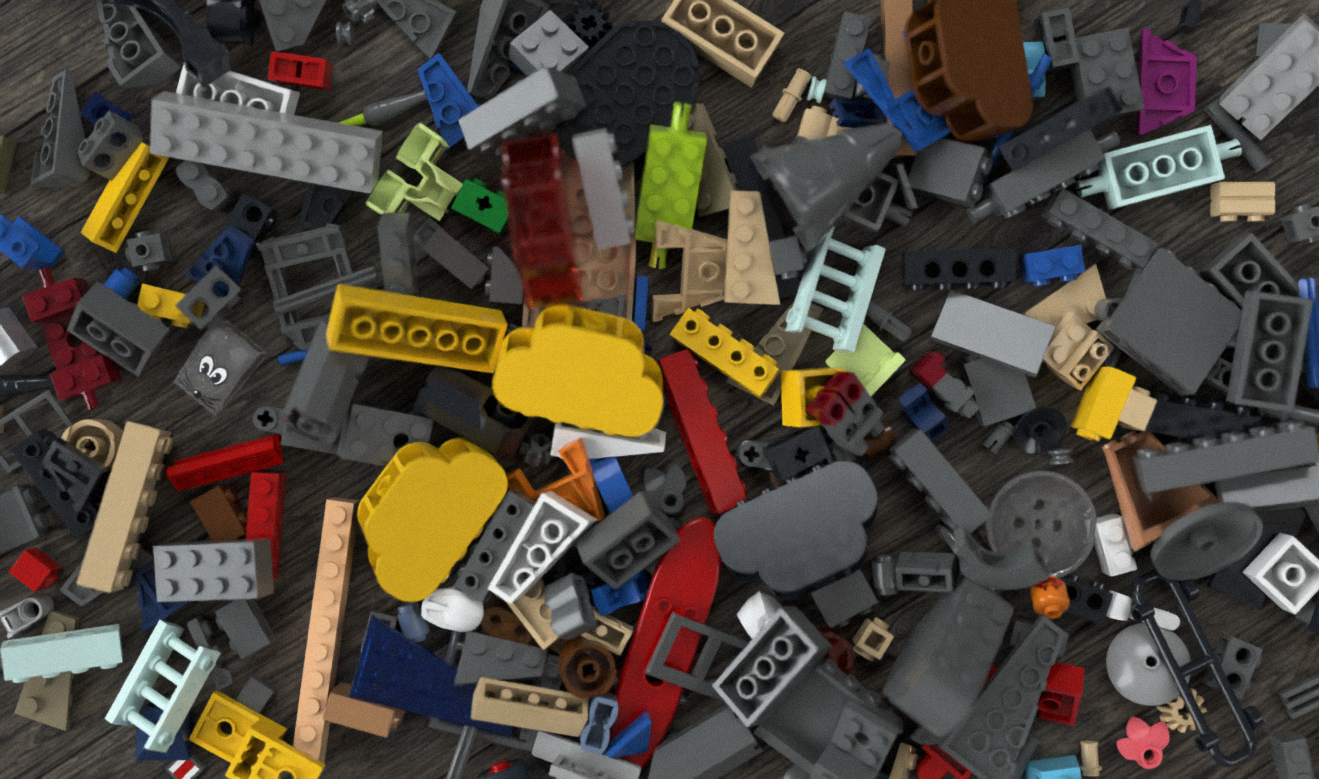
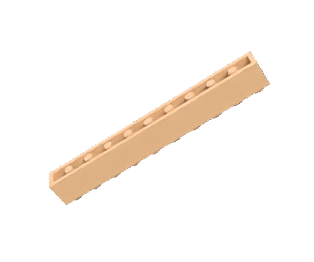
M337 497L326 500L293 747L322 763L325 762L330 726L329 721L322 719L329 694L335 688L358 520L357 511L360 504L359 500Z

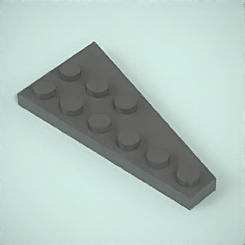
M1040 615L980 690L973 707L966 717L939 742L940 748L980 779H1010L1017 766L1015 762L1020 749L1024 747L1038 709V700L1041 692H1044L1047 685L1048 673L1051 665L1055 663L1065 632L1044 615Z

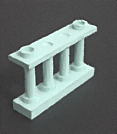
M833 227L822 242L809 253L793 308L790 309L786 317V323L788 324L785 331L789 333L802 332L803 327L833 338V350L840 353H850L855 351L886 249L873 245L864 247L861 251L831 238L834 230ZM827 249L856 260L858 267L855 276L824 265L823 262ZM819 275L849 286L848 300L844 302L816 291L815 288ZM811 301L841 312L840 326L836 328L808 317L807 314Z
M159 620L105 717L107 721L116 725L131 727L133 723L150 735L145 748L159 752H167L174 742L179 728L220 655L219 651L202 646L195 650L179 639L184 628L178 624ZM173 649L191 660L184 676L166 664ZM159 674L178 686L170 700L152 689ZM146 699L164 710L157 725L139 714Z

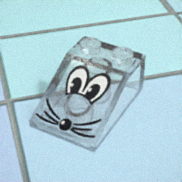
M220 319L199 340L173 382L211 414L217 416L266 358L268 353L228 320Z

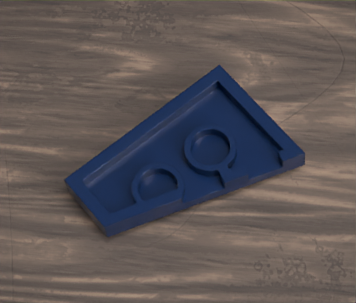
M230 225L184 275L199 283L217 266L240 287L255 239ZM217 283L213 286L212 292L223 298L228 295L229 289L225 284Z

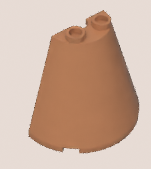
M1134 430L1120 438L1122 442L1118 443L1115 439L1102 447L1129 541L1134 552L1155 542L1164 530L1185 515L1200 508L1218 504L1217 497L1202 483L1146 493L1136 488L1130 456L1138 455L1137 450L1143 448L1165 449V446L1149 431H1142L1137 434Z

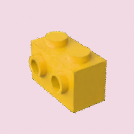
M142 284L137 304L140 310L160 321L162 317L172 319L171 325L188 328V324H193L176 308V304L186 295L185 293ZM196 303L193 306L192 313L196 317L201 318L204 303Z

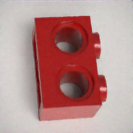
M271 51L268 72L269 80L278 84L330 91L333 63L322 58Z

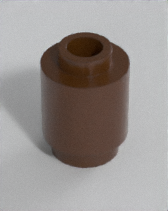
M887 422L883 423L885 428L876 437L866 434L864 440L869 448L861 457L866 455L870 459L892 447V443L897 441Z

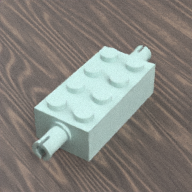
M1209 125L1104 153L1106 159L1098 162L1100 167L1098 169L1099 176L1076 181V189L1088 187L1078 191L1077 194L1080 198H1084L1085 196L1103 192L1108 210L1210 184L1225 179L1220 160L1240 156L1241 148L1229 150L1240 145V142L1237 139H1233L1232 141L1216 145L1212 127Z

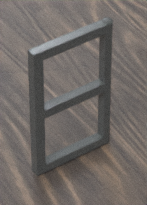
M51 390L45 391L0 419L1 426L14 418L29 437L34 432L23 419L21 413L47 398L68 428L74 425V423L56 400ZM63 433L58 435L57 438H62ZM0 451V463L7 473L21 466L18 461L10 464Z

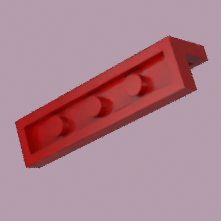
M274 434L174 461V466L167 467V478L177 491H182L283 464V450L280 444L281 436L280 434Z

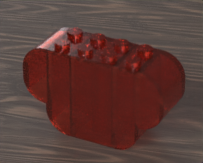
M551 134L502 142L504 193L518 274L522 281L527 308L530 310L585 301L559 135Z

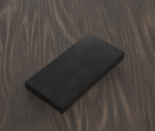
M1299 508L1258 512L1257 515L1263 525L1262 534L1258 542L1237 562L1212 574L1207 585L1259 610L1266 594L1243 571L1279 533L1291 535L1295 538L1307 512Z

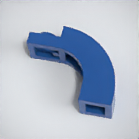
M616 456L589 459L594 479L611 514L634 497V494Z

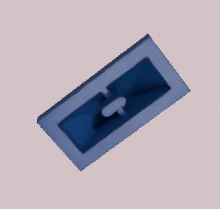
M647 710L608 743L605 751L609 758L647 752L652 723L651 715Z

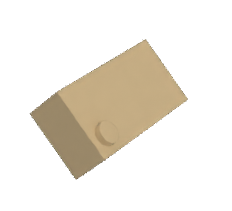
M674 0L661 21L681 33L689 41L695 53L751 88L784 35V32L733 0Z

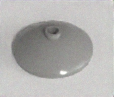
M1145 623L1129 626L1113 639L1106 655V669L1111 683L1122 696L1140 705L1157 706L1168 703L1180 695ZM1160 627L1178 666L1180 667L1190 662L1191 658L1183 641L1171 630ZM1146 658H1154L1156 665L1154 667L1148 666ZM1190 675L1184 677L1187 684L1189 682Z

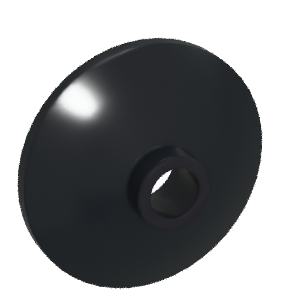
M1043 406L1032 409L1017 422L1013 433L1014 441L1018 448L1026 453L1039 454L1054 448L1062 440L1066 432L1067 422L1064 415L1056 408Z

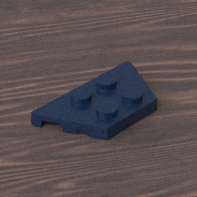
M154 560L134 573L135 584L139 591L137 596L138 606L142 610L143 623L141 628L143 632L148 631L157 625L159 620H164L190 602H157Z

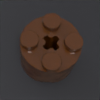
M577 637L569 642L559 655L557 664L559 676L565 687L573 695L588 699L606 693L613 685L616 678L615 661L609 650L602 644L585 637ZM590 663L592 666L591 670L585 669L583 671L582 666Z

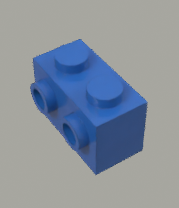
M1081 245L1019 256L1023 283L1033 282L1034 287L1050 284L1051 278L1060 277L1061 282L1076 280L1077 274L1085 272Z

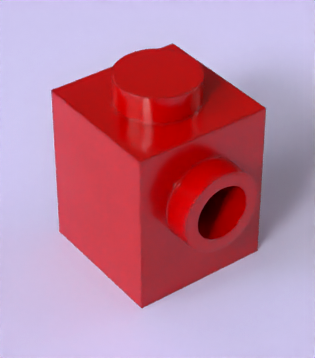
M35 547L25 550L9 570V573L36 592L53 586L59 577L56 574L62 567Z

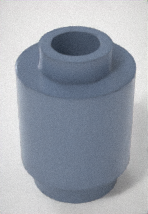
M419 601L398 607L399 614H397L403 638L404 640L410 639L411 643L427 639L426 634L430 632L428 621L422 617V607H420Z

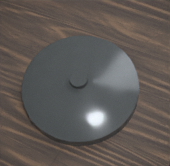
M1224 502L1200 508L1180 518L1163 531L1152 547L1151 560L1158 573L1171 580H1192L1214 574L1237 562L1255 546L1262 534L1263 525L1261 519L1251 506L1239 502Z

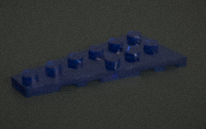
M371 615L350 690V698L511 736L513 728L510 725L471 719L473 694L478 683L454 686L457 670L452 665L419 644H415L394 628L388 627L378 618Z

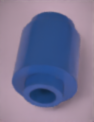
M124 267L123 269L116 268L104 283V286L112 288L117 295L127 301L140 283L136 280L138 275L131 269Z

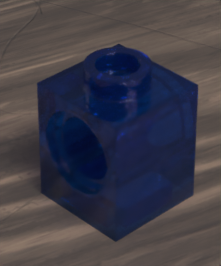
M96 91L79 113L94 125L100 118L104 117L105 112L108 110L126 120L131 117L128 112ZM116 132L112 136H117L121 132Z

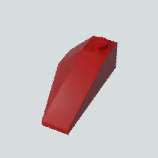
M1060 663L1051 665L1046 679L1047 685L1044 692H1041L1037 703L1038 718L1070 726L1075 725L1082 696L1085 668ZM999 667L989 668L981 689Z

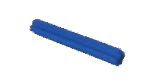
M1305 278L1298 282L1300 298L1313 300L1304 347L1307 383L1309 388H1319V305L1317 283L1315 278Z

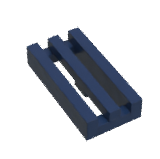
M834 98L829 104L830 108L835 110L833 112L834 118H839L836 122L839 127L860 128L886 123L883 113L876 103Z

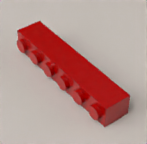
M688 348L657 360L656 362L662 371L663 392L710 513L720 514L734 508L736 503L747 499L748 491L745 483L739 479L737 474L738 465L736 459L728 451L726 445L728 444L727 436L724 430L720 429L716 420L718 419L717 410L709 402L707 396L708 387L705 380L699 376L697 370L699 365L696 356Z

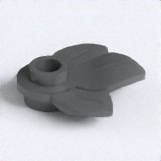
M675 464L665 474L658 469L646 468L644 472L646 490L641 493L664 514L675 515L679 513L684 506L682 492L686 487V478L682 469ZM669 496L676 499L675 505H666V498Z

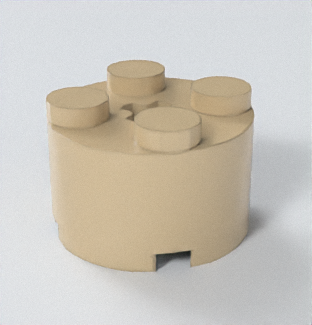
M88 419L79 421L66 429L62 439L105 466V472H108L113 468L124 431L109 420ZM92 442H94L96 449L91 446Z

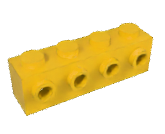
M141 142L112 181L109 180L80 233L93 243L117 253L169 157L150 154V145Z
M688 308L669 334L671 338L686 349L689 348L690 352L762 399L780 373L779 368L776 367L778 363L766 354L761 357L753 352L755 347L746 340L741 339L739 342L731 337L733 332L719 323L716 327L708 321L710 317L697 308L694 312Z

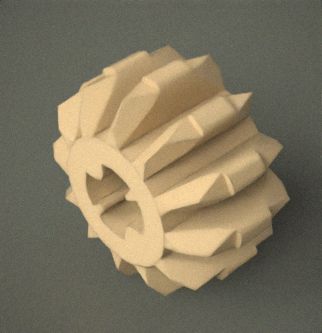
M1190 688L1201 712H1207L1205 707L1200 706L1204 702L1203 697L1196 696L1197 691ZM1181 695L1168 703L1157 706V709L1163 712L1159 716L1160 720L1167 722V727L1171 730L1177 728L1181 733H1185L1187 727L1192 731L1196 730V726Z

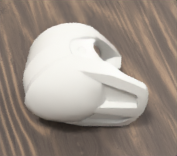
M452 586L449 588H436L430 596L423 600L421 614L425 620L441 628L457 632H467L474 630L481 623L484 607L483 603H480L457 587Z
M759 590L745 602L737 616L753 640L782 606L772 595Z

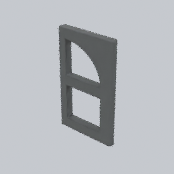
M672 612L646 668V674L725 702L712 687L717 679H705V676L722 641L741 649H745L750 642ZM681 626L709 636L692 674L664 665Z

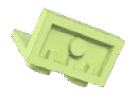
M863 324L855 351L850 353L834 351L825 363L831 368H845V372H853L869 395L872 396L906 359L898 352H893Z

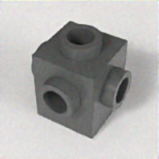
M1311 203L1295 207V213L1281 217L1288 243L1305 240V244L1319 241V206L1312 207Z
M144 231L136 233V238L127 240L126 257L128 262L132 263V267L141 268L143 272L159 270V265L173 262L167 235Z

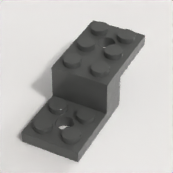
M350 401L339 433L333 443H326L327 438H321L319 443H311L291 435L287 431L289 425L285 422L280 444L336 454L341 459L387 466L400 449L396 448L393 443L394 437L397 434L404 433L408 439L407 444L413 442L429 443L434 420Z
M850 700L844 708L831 742L815 763L809 779H877L900 729ZM860 732L866 734L868 736V739L862 736Z

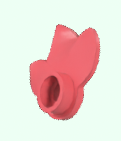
M1135 716L1131 717L1126 725L1127 738L1119 739L1116 742L1117 748L1126 759L1136 760L1141 767L1153 769L1161 763L1163 758L1162 750L1169 743L1170 736L1167 724L1159 721L1149 727L1142 719ZM1147 750H1151V757L1145 759L1144 753Z

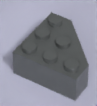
M258 0L275 52H285L303 46L326 0Z

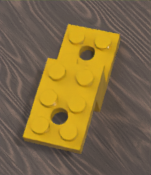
M218 690L212 693L189 738L190 741L230 762L231 765L225 774L230 779H282L281 772L286 770L293 774L294 779H319L326 766L324 763L282 741L287 728L251 710ZM222 721L231 724V734L222 732L220 728Z

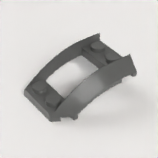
M327 223L326 227L279 238L272 236L258 244L275 300L292 295L284 268L286 266L333 256L339 278L353 273L339 225ZM296 310L279 315L281 333H285L291 338L293 344L299 349H309L321 320L329 323L331 314L300 321L297 320Z

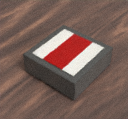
M192 753L190 760H174L165 770L174 779H194L206 767Z

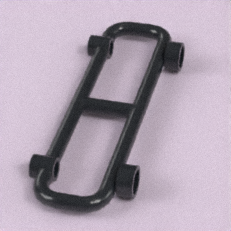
M1156 569L1140 575L1132 585L1131 593L1136 606L1131 608V615L1136 622L1144 621L1200 734L1194 738L1196 747L1201 752L1208 751L1213 760L1220 766L1233 767L1248 760L1254 755L1257 748V739L1253 730L1262 726L1264 719L1261 712L1254 706L1242 709L1189 604V602L1199 597L1197 585L1192 580L1178 582V580L1167 579L1161 576ZM1159 579L1167 583L1203 655L1180 667L1154 617L1155 609L1153 605L1146 601L1143 595L1144 586ZM1206 666L1209 667L1245 739L1244 748L1230 756H1225L1218 746L1219 738L1214 731L1210 730L1184 678Z

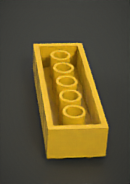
M338 284L326 336L329 350L494 373L506 332L507 322L501 310Z

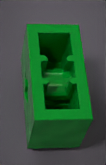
M477 178L473 182L465 179L451 209L503 236L517 208L512 203L514 198L500 190L498 194L489 191V185ZM489 199V203L492 205L491 209L485 208L482 211L483 208L479 205L480 202H486Z

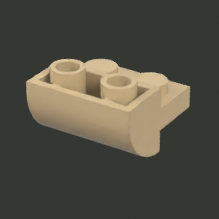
M1069 311L1055 328L1042 361L1060 379L1074 388L1082 390L1115 347L1099 332L1092 330L1075 313Z

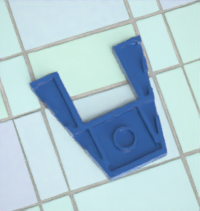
M870 48L844 62L848 70L895 128L901 131L904 139L915 152L951 132L946 124L945 117L931 115L919 105L914 90L895 98Z

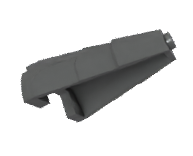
M883 123L838 131L836 135L806 139L799 143L762 149L758 153L751 155L750 158L764 180L771 177L798 223V226L793 228L806 252H809L822 242L842 215L846 214L864 189L873 184L901 147L903 135L894 125Z

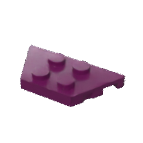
M1148 29L1140 31L1138 80L1144 109L1137 112L1136 136L1144 135L1195 111L1197 56L1186 50H1180L1168 40L1163 41L1152 35V31Z

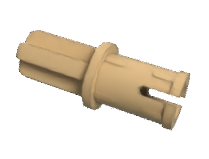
M800 68L796 70L787 89L784 88L782 90L783 96L772 113L775 119L784 123L787 121L797 102H801V95L810 79H812V75Z

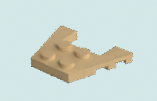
M656 221V248L683 247L680 294L652 295V321L663 320L662 317L673 313L676 315L684 313L686 309L697 305L702 307L723 300L727 239L664 221Z

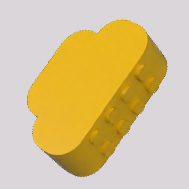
M555 304L547 307L539 314L534 328L523 327L513 330L504 338L501 344L493 380V390L497 399L511 410L519 411L530 417H545L556 423L567 422L576 424V426L582 429L593 428L602 430L609 435L619 434L630 437L640 436L649 432L659 420L663 406L662 371L653 358L644 354L643 334L640 328L627 318L569 304Z
M465 437L450 439L442 444L439 449L425 442L409 443L397 451L360 501L357 517L369 544L368 558L380 586L386 592L406 602H415L427 598L436 590L440 583H444L448 579L453 565L465 556L467 547L473 538L476 539L482 533L485 522L489 517L494 516L500 507L499 503L504 498L508 485L505 471L490 451Z

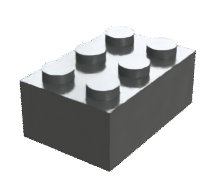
M1128 27L1076 38L1080 62L1070 68L1076 102L1083 100L1100 89L1110 86L1123 111L1108 119L1133 115L1143 110L1144 104Z
M98 281L78 302L67 331L137 377L142 374L155 358L170 330L160 320L152 318L140 310L136 304L126 301L117 295L112 288L104 286Z
M639 492L582 535L575 543L584 564L616 590L681 540L671 520L646 496Z

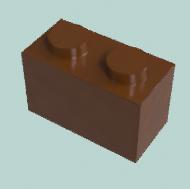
M227 484L219 485L190 501L212 541L237 540L246 535L248 513L241 510L237 503L239 499L235 490L232 487H228Z

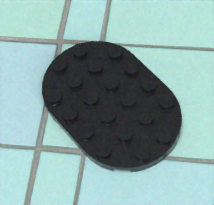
M633 20L615 27L566 73L576 78L586 107L578 111L576 117L556 124V128L552 131L563 151L578 162L573 135L606 128L607 134L613 133L617 152L611 153L613 161L619 160L620 167L634 162L646 152L650 124L671 127L674 102L681 103L682 114L684 103L692 105L699 85V65L691 44L681 33L667 24L656 20Z

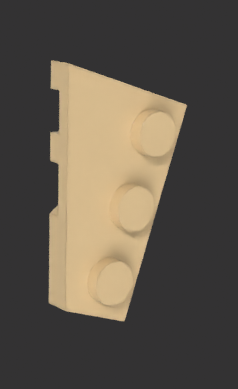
M1097 265L1090 266L1085 272L1078 275L1076 280H1070L1057 291L1025 311L1023 315L1056 327L1069 311L1075 313L1085 323L1098 320L1094 314L1095 305L1101 299H1106Z

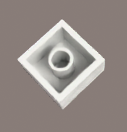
M1279 533L1243 571L1281 609L1296 614L1319 590V560L1291 535Z

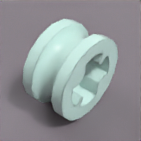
M812 77L807 100L816 99L817 103H821L826 79L819 81L817 77Z

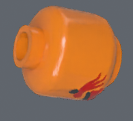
M1048 575V579L1031 586L1030 594L1034 611L1039 615H1044L1046 618L1055 619L1060 617L1069 608L1070 602L1065 583L1055 576Z

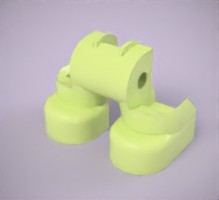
M418 123L401 146L395 158L408 167L415 168L423 176V179L415 187L405 183L401 177L387 170L370 194L366 205L382 215V213H404L409 204L412 203L440 221L444 213L449 212L446 209L454 196L457 197L463 185L435 166L449 145L435 132Z

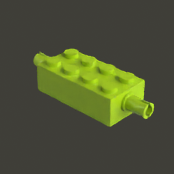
M674 102L671 127L650 124L635 220L634 240L652 242L648 265L656 268L657 258L659 257V269L666 268L668 248H656V221H664L692 229L707 141L705 132L687 129L692 105L684 103L681 114L682 105L680 102Z

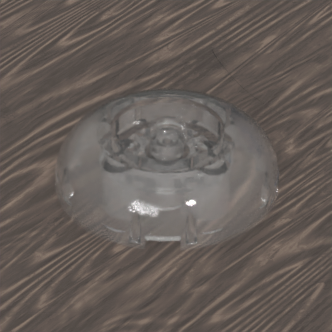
M1030 471L1017 475L1007 481L996 492L988 507L992 516L986 520V535L992 552L1013 551L1030 543L1033 538L1038 537L1041 540V546L1037 550L1046 561L1048 575L1055 576L1057 579L1076 570L1086 560L1094 546L1097 517L1093 503L1079 484L1062 474L1051 471ZM1038 499L1044 502V508L1040 511L1034 508ZM1016 517H1021L1024 520L1021 528H1015L1013 525ZM1039 519L1041 521V525L1039 528L1035 529V521ZM1055 520L1061 521V529L1059 531L1053 530V521Z

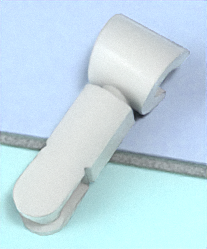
M1109 591L1113 593L1106 616L1123 621L1128 620V618L1133 619L1131 608L1136 606L1133 599L1123 594ZM1154 607V617L1159 627L1168 630H1175L1179 627L1180 620L1177 615Z

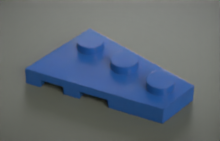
M438 53L417 70L427 100L430 103L436 127L439 130L440 136L449 145L444 151L447 153L465 139L459 119L480 106L472 95L467 92L466 87L444 57Z

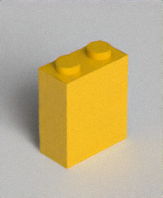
M1099 367L1090 378L1070 427L1077 430L1076 435L1098 442L1101 438L1111 439L1136 377L1113 367Z

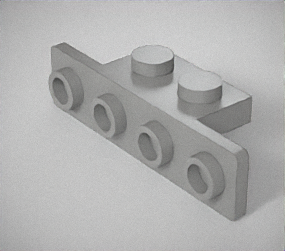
M539 730L532 751L533 756L553 763L549 775L556 777V779H639L641 767L617 757L609 758L604 752L599 755L582 750L580 743L546 731Z

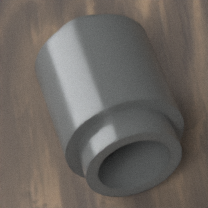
M891 554L877 555V560L871 561L873 588H876L877 595L898 594L896 565L899 560L893 559Z

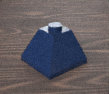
M142 705L139 714L157 725L164 710L156 705ZM193 705L167 752L146 749L145 745L150 735L137 727L136 760H190L192 741L189 738L192 734Z

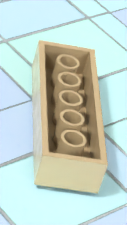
M127 421L78 577V585L108 593L123 590L124 586L129 585L133 571L129 569L132 559L136 560L140 552L141 544L138 543L140 533H144L148 526L149 517H146L148 507H152L156 500L157 491L154 488L156 481L161 480L164 474L165 465L162 462L165 453L169 454L172 448L173 438H170L172 432Z

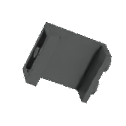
M29 484L15 486L12 488L13 490L0 495V554L49 534L47 528L48 520L40 512L36 503L38 501L36 492L30 488Z

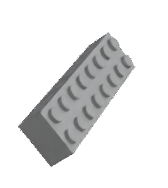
M166 91L152 99L150 154L364 193H371L378 184L383 131Z

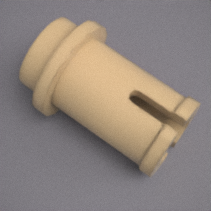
M1081 741L1082 766H1080V770H1082L1083 776H1099V771L1102 770V767L1099 766L1098 742Z

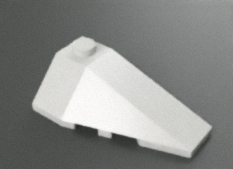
M567 422L556 423L550 455L562 458L558 452L559 449L580 437L584 440L589 459L664 452L666 432L653 428L643 435L630 437L619 434L609 435L602 430L593 428L582 429L576 426V424Z

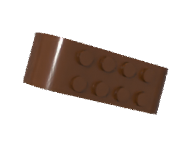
M928 0L926 5L910 14L905 23V40L912 85L916 100L926 112L934 116L945 117L946 124L951 133L965 143H985L1028 122L1033 111V99L1016 0Z

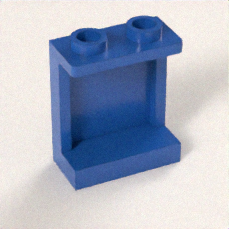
M0 213V251L21 268L39 270L50 267L51 270L65 251L25 218L18 216L14 223H12Z

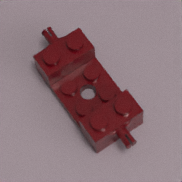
M50 267L39 269L38 272L44 286L40 287L37 291L23 295L22 298L31 322L40 323L57 371L51 373L50 376L58 399L69 400L83 395L88 411L99 408L100 406L94 392L122 382L115 361L84 341L78 347L73 346L71 343L72 333L67 331L78 302L89 291L86 279L71 278L62 282H55Z

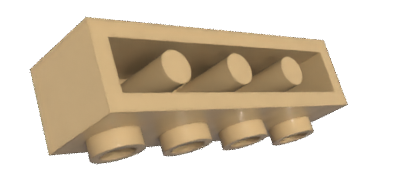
M480 677L473 694L471 719L579 737L588 720V699L579 698L569 692Z

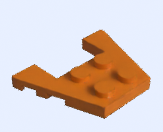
M582 437L562 446L558 451L572 474L534 491L520 468L506 474L507 488L509 490H518L535 502L538 501L542 493L553 491L596 518V522L602 520L605 516Z

